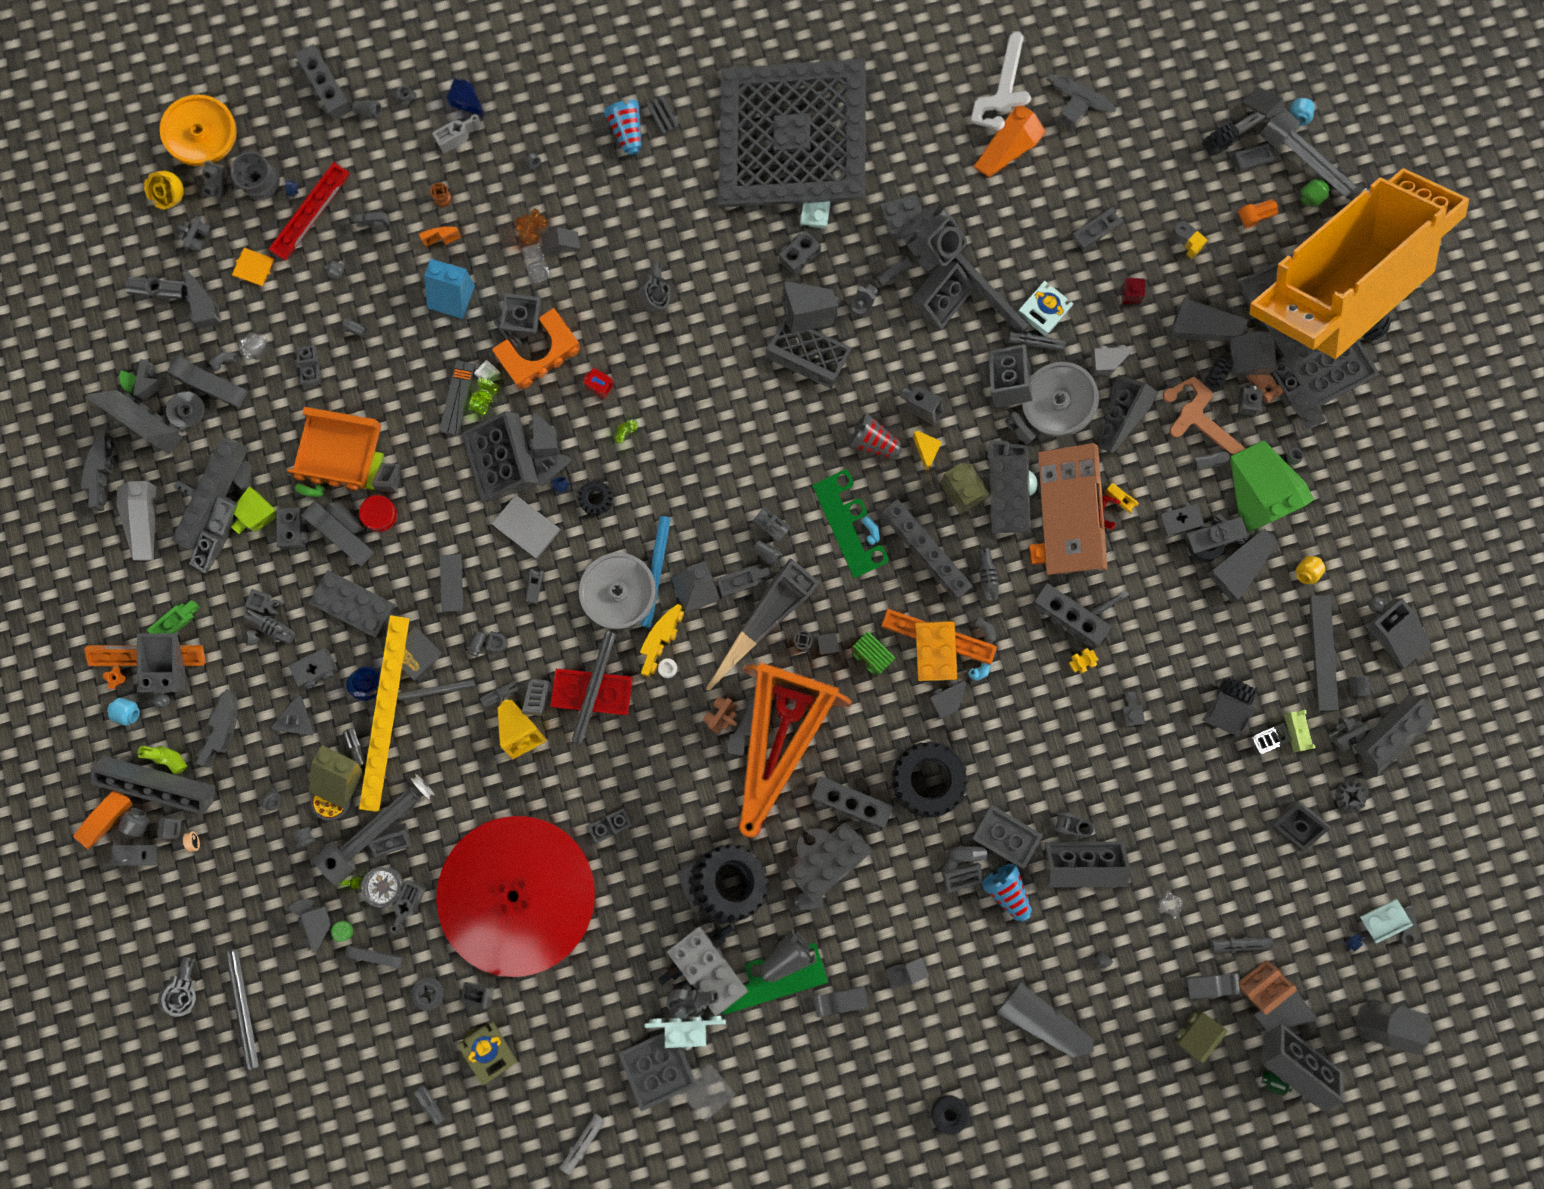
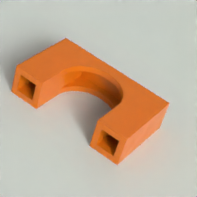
M554 308L539 317L541 325L552 339L551 350L544 358L537 361L523 359L508 339L492 349L519 390L528 388L534 380L543 378L548 374L549 370L561 366L565 359L576 356L581 349L579 342Z

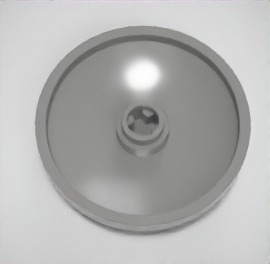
M1056 362L1040 368L1031 376L1033 401L1022 403L1026 418L1036 430L1045 435L1063 437L1077 433L1089 424L1098 408L1099 393L1093 377L1087 370L1074 363Z
M610 553L596 559L585 570L579 585V598L585 613L598 625L614 630L627 629L640 623L652 610L656 599V583L650 569L637 557L626 553Z

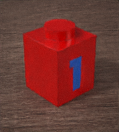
M594 367L591 372L588 371L583 379L585 388L603 399L607 397L614 386L613 378Z

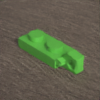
M192 600L186 605L183 603L179 606L176 605L150 626L147 631L148 633H177L194 618L192 614L200 606Z

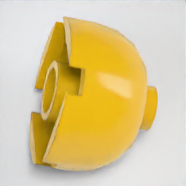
M165 170L150 173L148 179L144 181L146 196L149 200H153L154 206L157 208L169 209L181 202L184 188L182 182L175 174Z

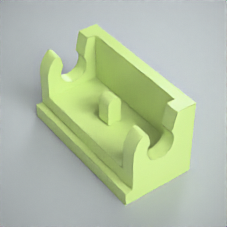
M1306 710L1284 714L1287 729L1292 739L1293 752L1315 748V744H1312L1305 714H1307Z

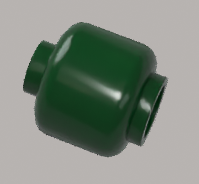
M1263 1071L1261 1083L1265 1084L1266 1091L1282 1096L1292 1091V1087L1283 1082L1272 1071Z

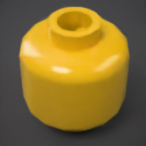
M1316 556L1304 557L1295 569L1298 580L1304 584L1317 583L1325 572V565L1322 560Z

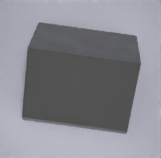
M1300 801L1290 802L1273 823L1274 827L1303 851L1331 829V826Z

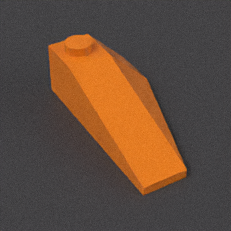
M1016 106L1005 120L1004 127L997 132L974 168L987 177H991L1009 162L1019 158L1024 152L1035 147L1046 132L1035 113L1025 106Z

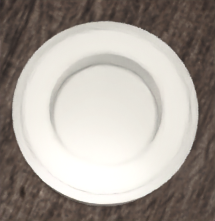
M663 659L658 664V672L664 678H672L677 673V665L672 659Z

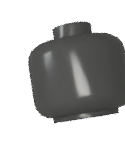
M331 261L330 264H326V276L336 281L341 279L345 269L344 265L337 261Z

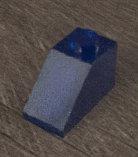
M454 78L446 96L449 105L484 117V111L471 83L465 79L458 80Z

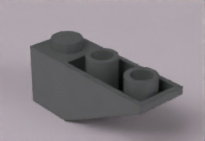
M184 270L185 277L183 282L188 290L186 299L191 308V312H189L191 322L200 329L222 324L219 306L188 270Z

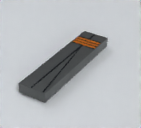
M456 360L439 429L440 433L459 436L476 367L473 363Z

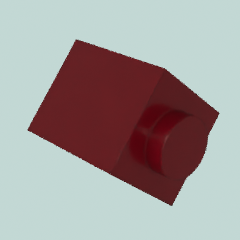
M1145 278L1125 279L1121 286L1122 304H1141L1145 297Z

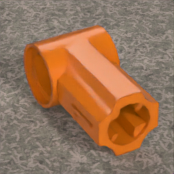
M1271 199L1257 205L1249 204L1239 209L1238 214L1244 228H1251L1262 220L1276 216L1278 214L1276 201Z

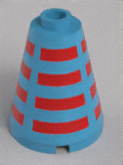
M628 100L629 104H624V101L614 103L606 107L605 111L603 110L604 116L623 151L629 155L637 154L639 149L642 148L639 103L637 100Z
M1007 864L998 868L997 874L990 873L981 884L983 889L1016 921L1027 920L1031 916L1032 908L1016 865Z

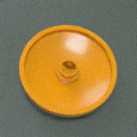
M189 95L180 98L167 108L160 122V137L167 151L176 160L191 166H205V161L210 160L212 163L221 160L229 153L236 140L237 128L231 112L221 101L207 95Z

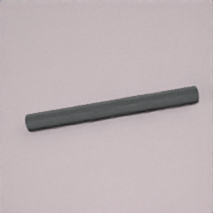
M606 631L572 736V741L581 744L615 639V633Z
M233 949L226 951L225 954L246 1069L251 1070L258 1067V1059L238 950Z

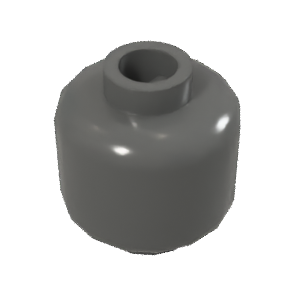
M133 808L122 815L118 830L127 839L141 837L147 828L149 819L144 811Z

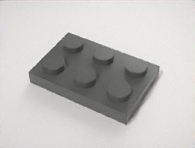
M990 805L972 839L1024 870L1043 835L997 807Z

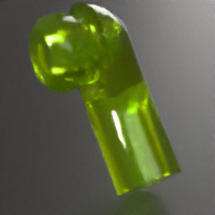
M628 420L621 423L615 441L623 444L626 435L638 429V422Z

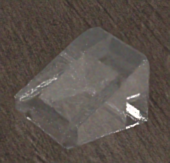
M1166 890L1157 908L1171 917L1177 918L1184 901Z

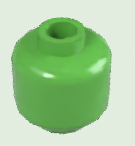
M1314 179L1301 189L1302 197L1300 200L1306 207L1309 205L1317 207L1328 198V191L1330 189L1323 180L1320 179L1318 181Z

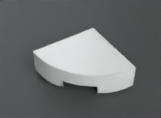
M487 360L474 372L477 377L485 380L494 379L501 374Z

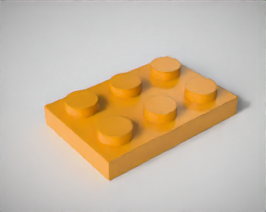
M955 621L916 622L918 681L957 680Z

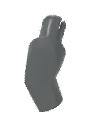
M975 846L951 848L947 852L949 857L941 872L956 869L960 862L986 860L987 850L984 847Z

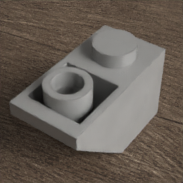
M1118 345L1115 348H1107V346L1096 347L1091 353L1092 376L1112 375L1130 355L1132 347H1126L1125 345Z

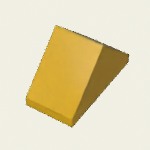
M915 431L913 440L924 469L927 471L930 469L942 442L920 431Z

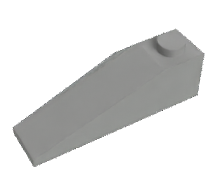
M148 481L127 482L117 487V508L134 561L154 560L157 486Z

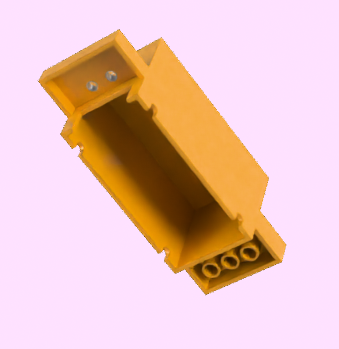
M1404 168L1388 181L1381 177L1370 185L1369 193L1364 190L1293 251L1292 259L1288 255L1278 263L1277 281L1250 303V315L1312 350L1316 348L1336 360L1435 272L1441 238L1466 217L1469 198Z

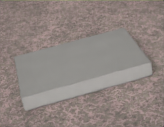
M517 495L513 497L492 523L494 527L536 559L560 532V528Z

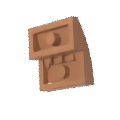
M1265 960L1239 981L1240 990L1265 1015L1297 991L1295 985L1287 980L1280 973L1279 969L1268 960Z

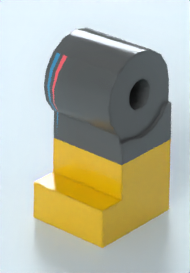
M1187 222L1177 223L1172 231L1173 240L1181 243L1188 249L1186 255L1191 259L1208 241Z

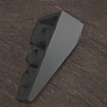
M1118 374L1109 392L1110 403L1109 407L1105 410L1107 416L1105 424L1101 428L1098 448L1114 453L1148 412L1158 391L1146 383Z

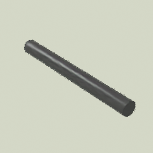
M473 679L398 693V700L476 687V682Z

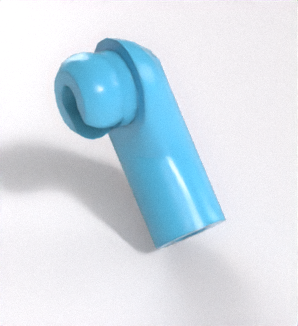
M866 516L862 520V523L870 531V535L866 539L870 545H874L880 540L879 529L875 522L869 516Z
M982 662L980 667L970 669L968 675L974 681L983 679L988 676L991 665Z

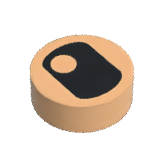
M193 831L184 834L183 844L188 852L199 850L200 842L197 834Z

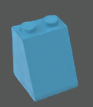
M430 259L424 275L427 308L463 319L475 287L469 273L464 268Z

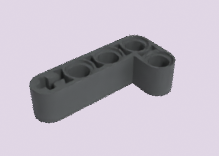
M175 355L167 370V373L177 381L236 408H240L248 393L245 389L195 367L192 363Z
M313 501L301 514L302 517L320 530L361 567L375 553L317 502Z

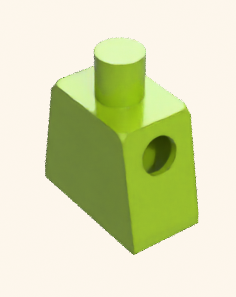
M249 486L237 502L238 505L234 515L238 520L231 527L238 534L246 527L253 532H258L277 518V510L256 490Z

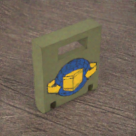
M493 1020L489 1022L492 1031H489L487 1026L484 1025L464 1039L468 1047L465 1048L461 1041L457 1043L482 1086L518 1062ZM503 1058L506 1065L489 1075L486 1068Z

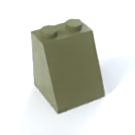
M960 463L945 472L940 482L941 487L960 515L990 498L989 489L972 464Z
M322 745L311 762L309 792L344 809L364 774L356 761Z

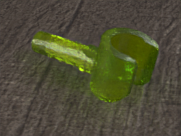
M353 877L351 880H343L339 885H348L353 889L362 890L364 887H361L359 883L361 880H365V878Z

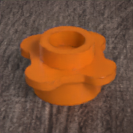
M118 666L113 667L110 672L103 674V679L107 681L108 688L115 689L116 686H120L126 681L125 675Z

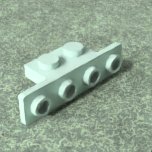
M721 1016L709 1017L710 1021H701V1017H690L689 1022H681L680 1018H670L669 1023H661V1019H649V1024H645V1028L665 1027V1048L706 1046V1025L726 1024V1020H722Z

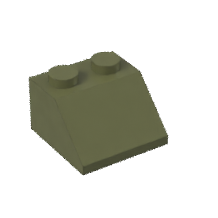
M1197 1011L1189 1016L1188 1024L1185 1028L1178 1030L1174 1043L1192 1058L1204 1063L1228 1030L1204 1012Z

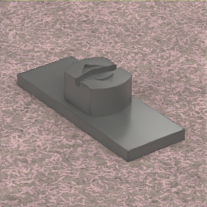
M1242 517L1186 534L1193 554L1249 537Z
M461 554L440 555L442 613L464 611Z

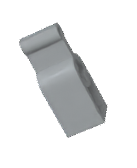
M472 115L465 122L460 120L452 121L432 132L443 154L465 143L468 140V134L474 130L481 129L482 125L478 116Z

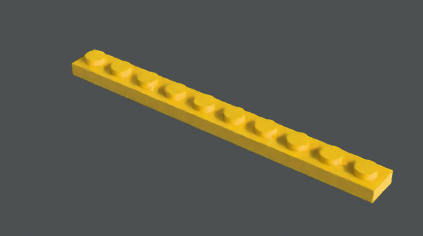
M391 615L389 618L359 806L361 810L379 812L410 618Z

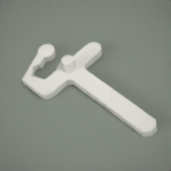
M1019 31L1013 32L1009 37L998 92L994 96L981 97L976 100L971 118L973 124L993 128L996 131L1001 130L1005 125L1003 118L997 116L993 119L986 118L983 120L982 116L985 111L995 109L1006 113L1010 111L1011 107L1027 105L1031 101V96L1027 91L1012 93L1023 36Z

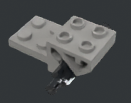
M728 924L720 931L715 929L708 936L699 926L667 951L674 962L666 968L668 972L658 978V981L663 986L670 979L677 980L680 976L684 975L696 990L700 989L702 992L718 991L720 995L719 1002L707 1004L715 1016L748 992L747 988L718 950V947L726 942L725 937L734 931L731 924Z

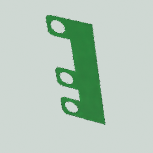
M844 469L812 486L855 579L886 564L888 556L883 546L880 545L866 552L864 551L852 522L866 516L867 510L863 501L859 498L843 505L839 493L854 485L850 472ZM840 475H846L849 478V483L844 487L839 486L837 483V478ZM853 504H859L862 507L860 515L854 516L851 514L850 508ZM873 552H882L883 560L880 563L872 561L871 555Z
M815 943L808 944L815 951L817 961L813 965L773 983L770 981L766 982L762 976L754 977L750 972L754 964L762 965L764 963L763 959L748 962L745 965L749 984L744 985L748 992L722 1011L723 1015L828 983L817 945Z

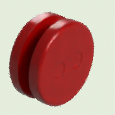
M373 495L362 502L359 509V517L361 522L370 530L384 532L392 528L396 523L397 509L388 498L381 495Z

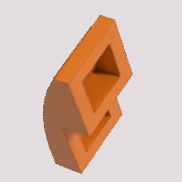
M438 227L419 233L425 247L440 240H443L444 244L447 245L462 238L457 227Z

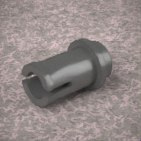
M346 318L343 321L342 328L345 332L350 331L362 338L365 337L368 327L354 322L352 318Z
M475 631L470 646L466 648L468 649L467 653L478 657L481 654L480 650L486 635Z

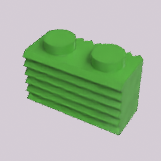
M868 631L851 648L853 651L852 656L859 662L862 660L867 665L865 668L872 675L876 673L879 676L895 660V657Z

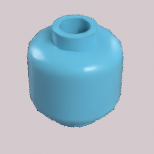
M1298 98L1291 103L1289 112L1301 122L1298 126H1304L1312 121L1315 106L1310 99Z
M117 698L107 708L109 719L112 722L125 726L134 723L140 713L138 705L125 698Z

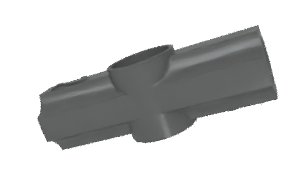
M129 277L126 279L125 286L128 294L153 296L156 299H184L187 295V288L184 282L159 280L157 277H150L148 279Z

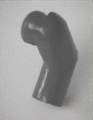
M236 353L217 354L209 360L210 369L218 371L221 369V363L236 362L237 355Z

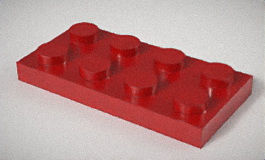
M556 668L551 707L581 711L592 672ZM603 674L592 712L628 716L633 677Z

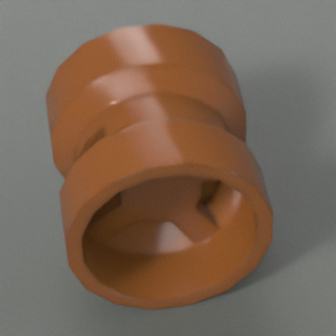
M435 183L431 186L430 194L435 204L439 207L448 206L452 201V196L447 186L443 183Z

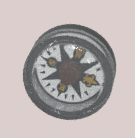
M378 867L372 869L363 878L361 884L362 896L368 904L374 907L382 908L394 905L403 889L404 880L401 874L393 868Z

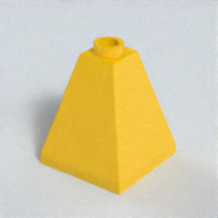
M508 699L500 703L498 707L500 746L512 759L547 742L545 736L525 714H522V711L512 700Z

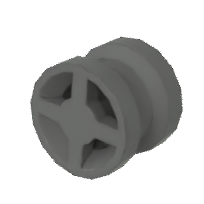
M311 827L303 828L291 834L292 838L297 842V849L307 847L316 842L315 838L311 835Z

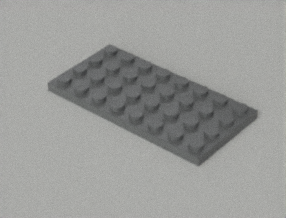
M1283 259L1237 283L1249 305L1277 281L1278 263ZM1259 320L1266 332L1274 331L1276 350L1281 358L1286 356L1317 407L1380 375L1359 339L1335 360L1316 348L1312 350Z

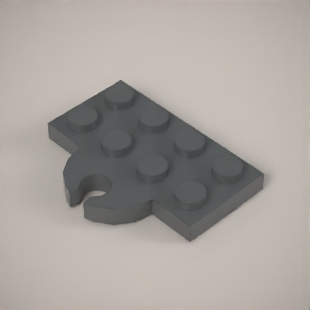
M846 822L832 834L819 828L807 830L808 837L815 839V843L811 846L804 843L802 836L798 839L797 853L800 861L787 872V876L813 904L872 853V849Z

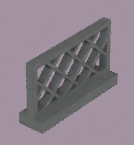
M785 317L772 342L766 348L765 358L832 389L852 348L812 329L786 334L784 327L786 324L788 325ZM807 333L811 336L812 340L803 342L800 335ZM797 336L799 343L790 346L788 338ZM783 339L787 347L783 348L775 346L777 341ZM817 342H826L828 348L819 350ZM814 344L816 351L807 353L804 346ZM801 347L803 355L797 356L793 354L792 349ZM841 349L845 351V354L836 358L833 350ZM830 351L833 359L824 361L821 354ZM818 355L820 363L814 364L810 362L809 357ZM835 363L837 368L835 373L827 370L826 365Z

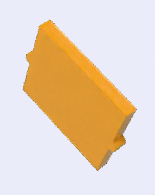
M243 248L239 260H236L237 264L232 276L263 287L267 276L270 275V269L275 259Z

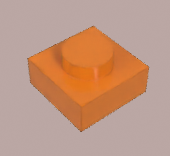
M1045 543L1029 545L1031 565L1046 563Z

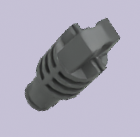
M985 548L986 555H984L983 549L978 550L981 561L979 573L987 602L998 600L999 582L996 566L992 563L991 548Z
M251 609L247 611L248 614L245 613L244 615L245 621L257 626L259 631L276 640L290 644L296 636L287 626L269 616H261Z

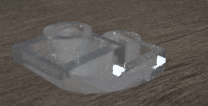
M540 243L522 248L531 283L535 284L549 279L548 267L544 261Z

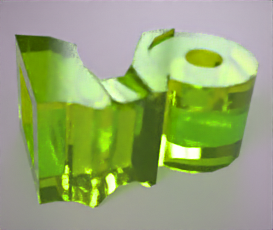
M479 377L477 385L480 386V389L472 394L468 409L484 416L489 409L490 402L493 401V396L497 394L499 385Z

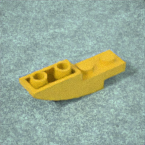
M677 604L664 614L648 634L640 651L641 655L646 656L641 671L643 676L650 678L651 674H655L658 665L655 661L657 656H661L664 649L662 642L670 644L671 640H675L678 632L675 629L677 622L681 623L684 615L681 605Z

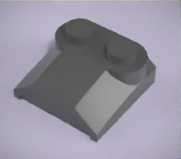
M503 293V308L499 330L522 333L527 337L537 335L541 312V297Z

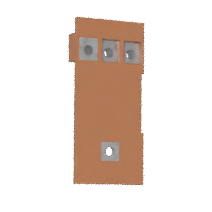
M1092 443L1038 452L1047 575L1094 569L1099 571L1108 570L1098 446ZM1096 484H1098L1101 528H1100V526H1099V513H1098V500H1097V488H1096ZM1074 543L1077 544V548L1075 550H1071V545Z

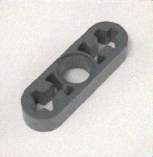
M347 945L345 956L396 968H401L403 957L351 945Z

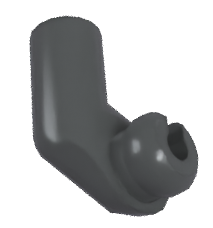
M979 617L974 626L984 631V642L993 644L997 637L993 625Z

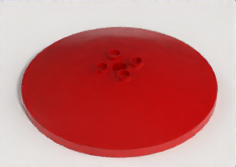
M502 817L473 829L453 848L440 873L436 898L437 912L448 941L468 963L494 975L506 977L528 976L558 964L580 943L589 927L594 911V877L589 861L580 846L570 835L556 825L533 817ZM512 890L517 891L519 894V898L515 902L510 901L508 898V894Z

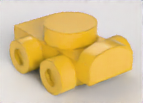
M1087 648L1081 651L1082 656L1079 657L1077 653L1071 657L1073 661L1069 662V665L1074 673L1079 671L1082 674L1087 671L1086 666L1089 665L1090 668H1093L1097 665L1096 661L1099 659L1093 650L1089 651Z

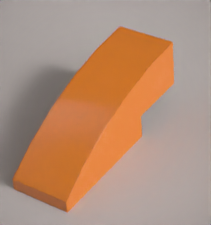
M113 790L88 816L73 837L89 850L119 822L118 818L133 805L131 800L123 793Z

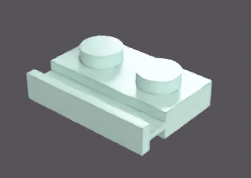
M830 202L803 203L800 225L827 229Z
M1397 898L1360 916L1376 944L1413 926Z

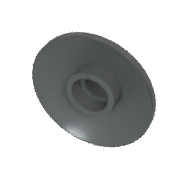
M180 392L169 400L166 406V415L174 426L190 428L198 424L202 419L204 404L196 394ZM190 409V412L186 415V410Z

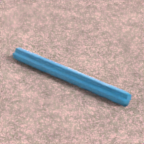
M661 516L658 523L650 568L656 583V599L650 613L641 621V626L646 628L652 627L671 520L666 516Z

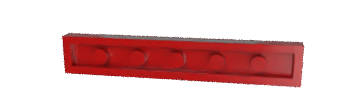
M334 162L331 164L269 247L270 252L284 261L288 259L349 177L350 173Z

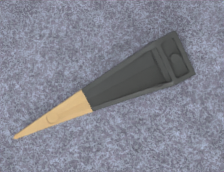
M789 559L773 578L706 687V690H711L763 637L802 604L820 583L793 559Z

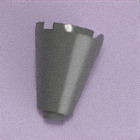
M794 929L786 934L760 966L762 970L760 974L766 982L770 981L773 983L813 965L817 961L814 954L810 955L809 950L811 948L798 932L794 934Z

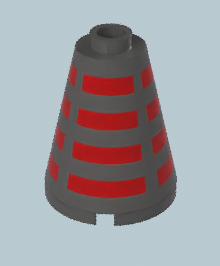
M867 413L862 415L854 428V434H851L848 441V447L890 459L898 457L902 451L901 442Z

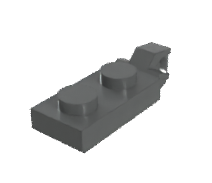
M750 567L717 578L716 580L722 598L759 586L763 583L762 579L770 577L771 574L768 568L758 570V567Z

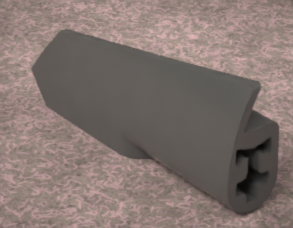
M1021 982L1013 988L1004 1000L1005 1004L997 1012L1002 1017L1071 1057L1094 1052L1092 1037L1057 1009L1052 1008Z

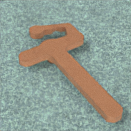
M1192 377L1163 392L1162 397L1168 403L1176 400L1177 393L1183 390V386L1190 387L1191 385L1196 394L1190 403L1185 404L1181 408L1180 416L1170 427L1169 433L1172 437L1178 438L1182 436L1190 425H1195L1231 456L1246 449L1203 413V408L1211 400L1213 394L1196 377Z

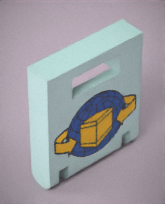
M1046 281L1041 284L1017 313L1045 337L1074 304L1073 302L1068 303V305L1065 304L1068 299L1051 285L1046 289L1045 287L1048 284ZM1031 311L1036 312L1046 322L1044 324L1040 323L1030 315Z

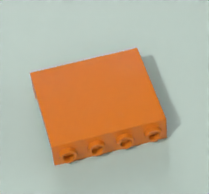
M304 407L302 414L307 419L293 470L287 469V472L292 474L294 479L304 481L306 478L311 479V482L317 484L328 482L330 486L340 487V485H344L346 488L355 491L358 488L365 489L382 425L376 419Z

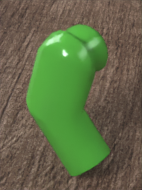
M298 483L295 491L307 497L320 498L324 495L325 487L316 484L315 488L312 489Z

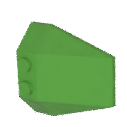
M1264 440L1230 456L1238 516L1242 517L1247 533L1298 510L1314 500L1306 482Z

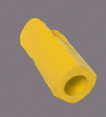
M1113 482L1104 492L1109 497H1116L1121 502L1119 506L1129 514L1133 512L1132 509L1135 506L1139 505L1134 498L1126 494ZM1124 498L1128 501L1127 504L1122 501Z

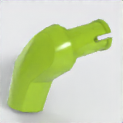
M140 746L137 754H139V758L151 759L156 764L167 765L174 774H179L187 769V765L180 753L164 746L156 748Z

